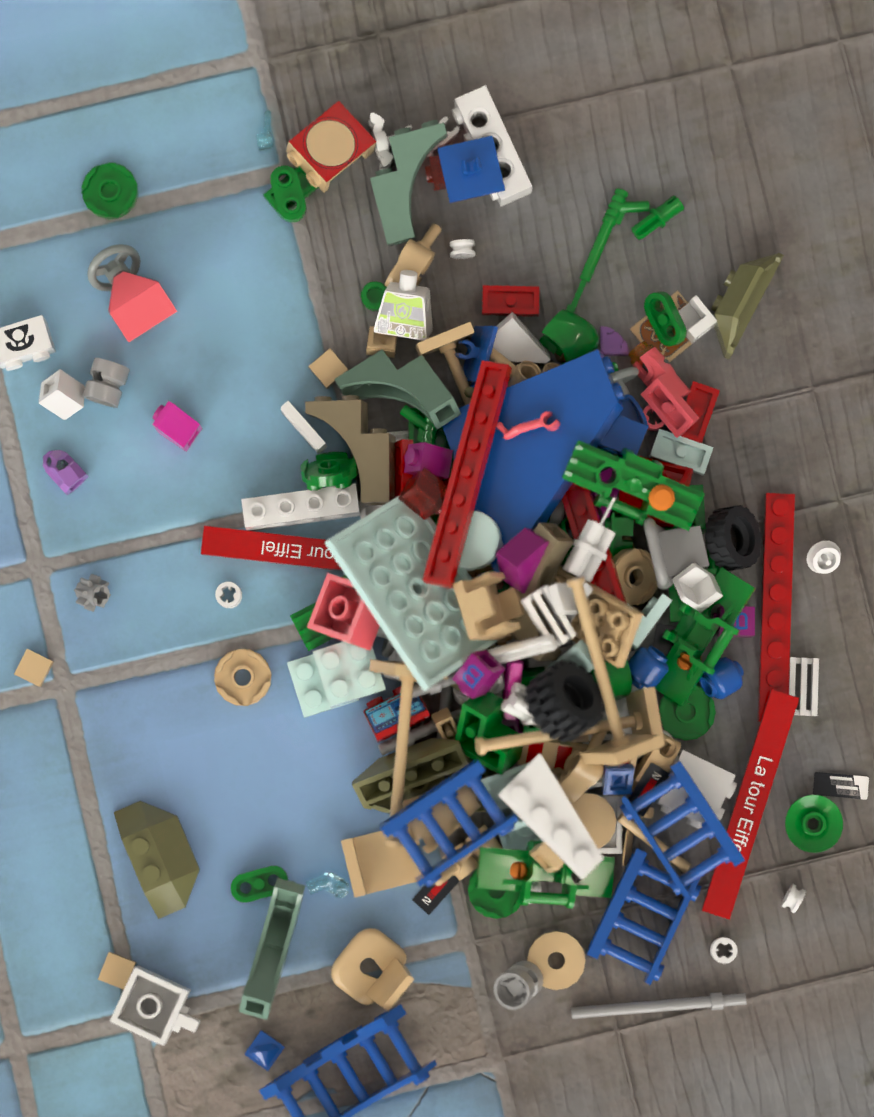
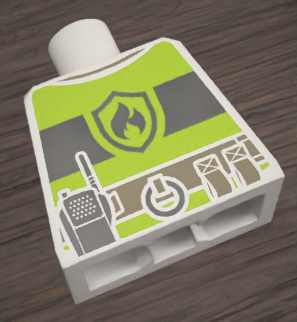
M402 270L399 283H389L385 289L374 326L375 333L423 341L429 338L433 328L430 290L427 287L416 286L417 272Z

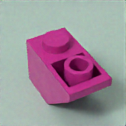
M170 401L165 406L161 404L152 417L155 420L152 425L157 432L186 452L202 430L198 422Z

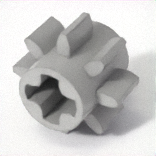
M94 574L90 575L89 580L81 577L76 589H74L78 598L76 603L94 612L96 606L104 608L111 596L107 588L109 582L101 580L100 576Z

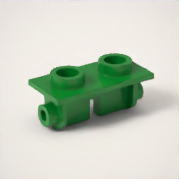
M614 510L611 511L609 518H605V528L616 533L609 546L612 558L623 549L633 548V540H622V536H633L634 525L633 518L621 513L615 514Z

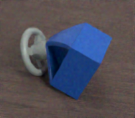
M629 367L611 373L614 383L619 382L625 398L621 399L624 409L597 447L619 458H622L621 452L624 447L634 451L635 455L638 454L649 427L643 410L634 397L630 395L627 386H625V383L631 381L639 374V370L636 367Z

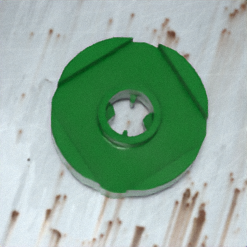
M345 452L321 453L315 455L316 461L309 463L307 459L300 466L302 480L306 483L307 489L311 491L331 486L340 489L350 487L352 479L359 472L354 456L350 459Z

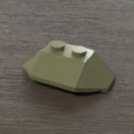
M776 253L741 264L737 272L730 271L724 283L728 287L724 297L718 294L711 308L715 312L714 318L717 320L714 328L724 358L728 360L731 358L784 256L783 254Z
M431 738L408 747L403 801L425 794L469 764L459 741ZM396 752L379 758L352 781V786L363 808L375 809L390 814Z
M138 801L115 811L114 815L122 842L142 890L157 918L160 919L185 908L200 868L178 816L143 801Z

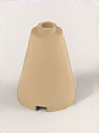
M465 784L456 791L458 794L456 797L469 817L481 807L479 798L471 787L468 788ZM420 796L404 800L402 808L406 807ZM440 801L432 807V815L447 837L461 826L447 804H443ZM415 818L408 823L417 841L421 838L426 845L422 848L427 854L439 846L422 820L418 821Z

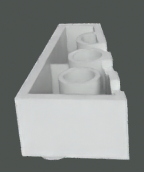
M540 753L497 795L580 879L583 880L604 859Z

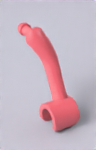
M547 411L542 413L540 419L518 424L509 431L502 422H498L496 428L504 434L503 438L505 440H509L523 432L539 427H544L548 431H555L559 428L560 421L555 420L551 425H547L548 418L552 416V413Z

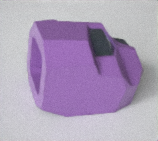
M53 450L43 456L45 472L66 495L75 491L89 477L67 452Z

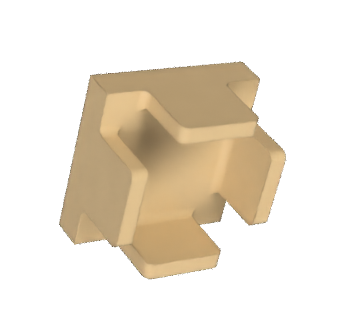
M487 572L472 580H461L453 584L469 640H504L511 637L512 632L521 628L519 622H510L525 614L524 607L520 601L519 591L515 588H510L498 593L495 583L506 579L504 573Z

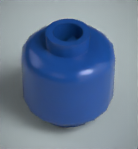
M651 645L648 648L640 647L628 661L632 685L638 689L657 687L669 671L668 664L666 663L668 658Z
M720 657L713 668L716 670L714 674L710 675L704 672L699 680L703 691L709 697L725 699L742 687L744 671L737 661H732L727 657Z

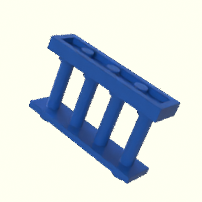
M477 759L379 824L386 838L390 835H393L394 838L398 837L422 874L415 878L420 887L424 884L427 887L433 885L442 878L441 872L497 834L502 837L515 828L513 823L518 821L515 814L511 812L505 817L481 782L482 776L480 774L485 772V769ZM465 784L468 788L471 787L495 822L494 825L482 833L479 832L456 797L458 795L456 791ZM440 801L448 805L471 839L457 850L432 815V807ZM415 818L418 821H423L446 855L444 859L432 867L407 831L409 829L407 824Z
M679 760L670 766L673 772L669 774L668 779L632 802L627 795L621 798L623 804L619 807L628 821L634 819L672 877L668 880V883L675 894L678 896L682 893L686 899L690 896L686 886L723 862L727 864L732 861L736 867L745 859ZM683 787L689 795L688 798L684 799L686 802L647 827L638 812L674 788L680 789ZM700 812L705 820L701 824L702 827L663 852L654 836L688 814ZM715 836L721 844V847L717 849L718 852L679 877L670 861L707 837L711 839Z
M634 848L586 950V954L598 959L600 954L603 956L608 954L645 972L646 976L643 981L651 985L653 980H659L665 965L661 964L662 959L690 900L695 902L702 886L698 885L700 878L686 886L690 896L686 899L682 896L677 909L637 891V887L633 886L637 875L642 877L644 874L669 887L671 886L668 880L672 877L669 873L648 864L649 861L645 859L647 853ZM630 901H633L670 919L671 922L665 935L663 936L624 917V913L620 912L624 902L630 903ZM612 927L618 929V927L659 946L653 961H647L612 944V940L608 938Z

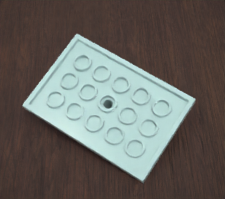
M409 489L333 536L325 544L423 691H426L461 667L471 653L487 649L498 640H469L454 587L436 586L422 581L437 526L412 489ZM458 567L454 583L461 580H472L466 569Z

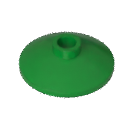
M807 795L796 800L788 809L785 817V830L790 841L800 850L809 853H820L832 848L840 839L843 831V818L839 808L830 799L820 795ZM811 818L816 819L818 823L817 827L813 830L807 825L808 820Z

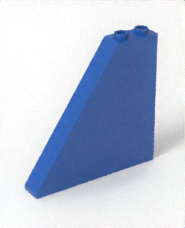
M599 350L583 355L506 389L498 422H502L508 431L518 424L540 419L542 413L550 411L552 416L548 418L546 424L551 425L555 420H559L560 426L555 431H548L544 427H539L523 432L509 440L503 438L504 434L496 428L474 511L482 512L496 522L501 532L503 546L524 528H530L534 531L538 523H546L572 485V482L563 479L562 475L577 441L579 440L597 448L624 409L621 399L625 398L619 382L614 383L611 373L615 372L609 356L604 357ZM470 404L460 407L461 415L442 426L450 449L453 450L454 460ZM496 556L491 564L494 572H500Z

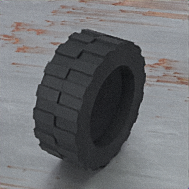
M742 505L714 510L713 514L709 515L705 527L706 547L709 550L711 559L714 560L716 566L723 567L728 571L752 567L757 562V558L760 557V549L762 548V536L754 514ZM731 526L736 535V550L731 541Z

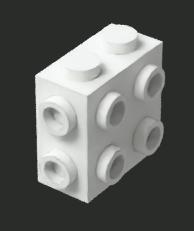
M681 750L674 763L679 760L682 762L720 821L725 809L721 808L725 797L730 799L737 786V783L733 782L736 775L687 751ZM676 787L657 799L656 803L662 806L661 812L668 814L686 802L684 799L688 798L689 795L683 787L680 789ZM692 812L685 816L688 818L686 824L696 829H700L702 827L701 824L705 822L700 812L695 814Z

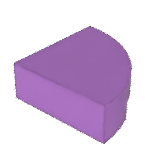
M600 326V352L604 356H629L628 345L622 336L612 328Z

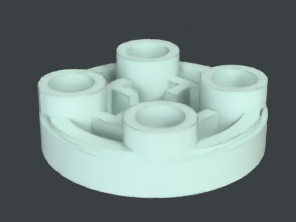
M473 512L459 567L469 571L481 569L489 565L496 558V552L503 547L498 525L491 517L482 512Z

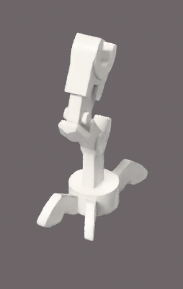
M371 113L368 124L373 129L372 137L377 141L375 151L381 162L379 165L380 170L390 168L394 158L389 153V147H391L389 137L392 136L386 137L385 131H382L385 120L379 115ZM442 118L439 124L444 122L446 125L449 118ZM457 126L453 131H447L448 137L440 142L428 154V157L432 158L433 151L447 145L458 135L460 128Z

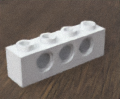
M486 85L455 98V108L452 109V113L458 125L463 124L466 134L463 135L465 142L493 136L494 143L498 146L496 152L499 165L510 172L509 176L503 178L505 191L489 194L493 201L498 200L501 207L531 194L532 185ZM476 117H482L487 123L483 127H475L471 121Z
M356 483L343 489L333 486L315 491L304 490L241 499L244 524L247 531L360 516Z

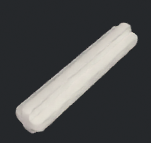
M546 634L487 649V651L500 664L553 651L557 647V642L554 635Z

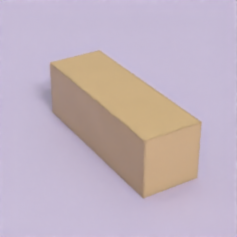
M446 707L432 714L431 717L441 738L455 740L457 726L448 708Z

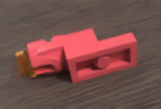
M643 341L628 354L631 359L630 363L633 367L638 368V376L647 386L641 393V396L674 436L678 438L699 419L684 400L691 391L676 374L669 361L665 359L661 352L652 344L649 345L646 341Z

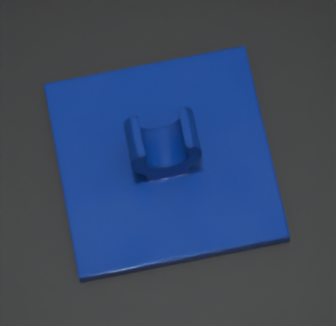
M493 136L437 148L450 203L505 191Z
M474 326L475 333L472 335L471 341L460 340L458 342L467 346L465 355L455 353V356L459 359H465L463 371L468 382H476L481 362L490 360L498 330L497 326Z

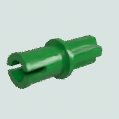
M673 195L656 209L651 208L650 214L631 228L633 235L638 240H641L658 227L664 228L666 222L684 210L682 202Z

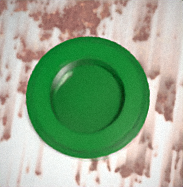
M378 281L367 283L361 291L363 305L371 311H379L387 287Z

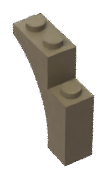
M345 395L342 396V400L332 401V397L317 396L314 397V401L305 402V413L321 419L332 426L351 449L359 470L361 503L367 506L385 505L395 499L396 437L387 433V429L381 428L370 429V434H368V403L359 400V396Z
M538 523L534 529V532L549 541V544L526 592H519L521 600L544 585L549 587L554 584L562 560L574 543L555 523ZM541 594L540 596L542 600L544 601L545 605L551 613V608L549 604L547 603L543 594ZM535 600L530 601L549 634L555 637ZM526 610L523 616L510 621L519 622L521 628L511 633V637L518 642L541 636ZM558 646L553 651L531 657L540 662L556 661L562 651Z

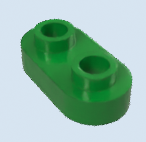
M279 166L273 170L270 177L279 214L287 222H298L305 216L307 210L298 174L290 166ZM287 175L290 179L287 183H281L279 181L280 177ZM295 202L297 207L294 210H288L286 208L287 204Z
M663 291L649 294L644 302V310L659 341L665 346H674L682 343L686 337V326L672 297Z
M268 866L246 872L233 879L231 893L237 901L243 903L270 897L273 894L274 886L269 883V877L275 874L280 879L288 880V875L279 866ZM248 882L251 885L249 893L241 891L242 883Z

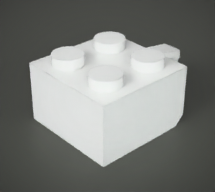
M138 965L133 969L110 1022L164 1046L168 1042L172 1031L179 1033L182 1027L195 1033L201 1020L188 1015L187 1013L190 1008L184 1005L191 989Z

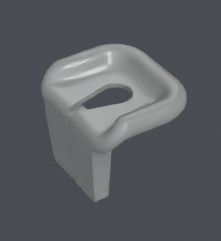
M647 518L644 521V530L659 589L665 590L673 585L672 579L692 563H696L702 568L709 566L700 526L690 527L689 531L682 528L665 531L662 527L655 524L652 518Z

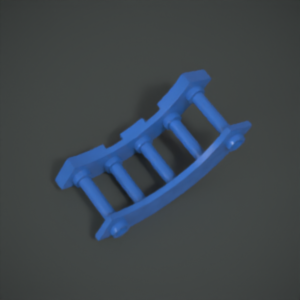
M399 1004L391 1008L389 1012L386 1011L375 1017L374 1021L365 1026L360 1025L304 1059L302 1064L291 1071L287 1070L259 1089V1092L264 1100L275 1095L277 1099L281 1098L292 1117H306L291 1093L293 1091L291 1085L302 1078L304 1082L308 1081L329 1117H352L381 1098L411 1082L415 1086L430 1077L428 1072L437 1066V1063L433 1060L423 1066L419 1064L398 1029V1026H400L398 1020L407 1014L402 1005ZM380 1031L389 1035L410 1070L409 1073L398 1079L374 1041L376 1038L374 1034ZM358 1043L360 1047L364 1046L387 1084L371 1095H368L346 1058L348 1055L346 1050ZM329 1060L333 1064H337L359 1101L341 1113L317 1075L319 1073L317 1068Z

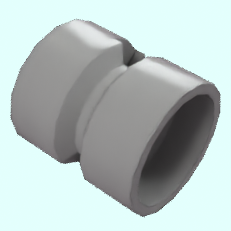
M94 358L90 370L93 378L86 382L82 396L98 404L118 408L122 396V391L119 388L125 385L130 369L109 360Z
M529 961L514 963L496 979L494 994L497 1001L507 1009L516 1010L522 1008L541 990L543 986L542 973L535 964Z

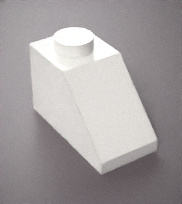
M513 312L497 325L498 330L493 349L497 350L509 361H531L533 363H547L550 361V353Z

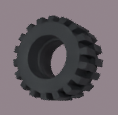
M566 660L556 662L529 682L530 685L526 687L525 692L527 696H525V702L529 705L527 710L532 715L535 725L538 724L540 731L544 734H549V737L553 740L558 739L560 742H571L599 724V721L604 717L605 706L598 683L595 682L594 676L591 673L586 672V668L582 665L577 666L576 662H567Z

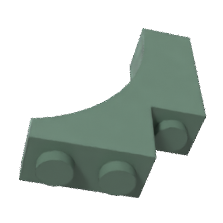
M432 120L422 123L421 129L411 131V128L407 127L394 131L395 136L389 137L397 171L392 172V168L382 169L375 172V177L370 178L388 246L408 242L409 239H416L411 215L413 185L425 158L440 142L448 137L444 122L439 124L438 120Z
M382 349L334 379L343 396L356 395L359 396V400L389 398L405 402L426 415L436 429L461 415L453 396L422 355L397 370Z
M277 878L260 941L242 995L239 1012L265 1020L268 1019L298 921L305 890L304 885Z

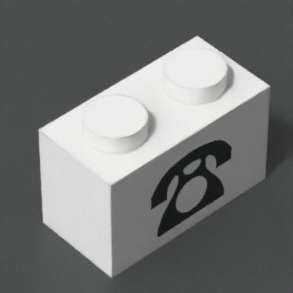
M42 315L0 328L1 369L6 368L7 371L15 370L22 367L23 362L29 360L34 362L44 361L50 358L49 354L56 352L47 321Z

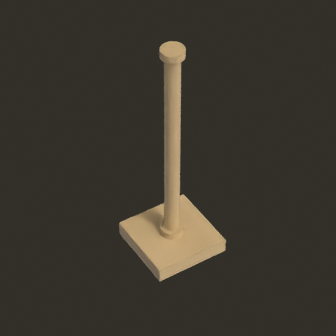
M471 322L421 341L415 346L418 356H426L438 350L441 354L444 353L465 405L471 402V398L466 397L464 394L465 389L470 386L460 361L455 356V348H457L455 343L472 337L475 332Z
M584 576L568 580L567 584L573 591L613 739L609 742L584 751L581 755L584 764L620 765L663 747L664 744L662 736L657 734L624 735L583 584L585 579Z
M370 659L369 671L399 676V680L402 681L390 809L391 817L403 807L413 683L417 682L405 662ZM390 835L388 839H385V846L402 847L398 837L394 838L393 835Z
M655 687L631 692L626 697L629 716L620 717L622 728H631L632 734L661 735L665 745ZM608 720L599 721V724L581 736L611 731ZM542 731L485 740L483 737L475 739V748L480 756L485 755L486 751L552 741L553 739L549 737V734H544Z

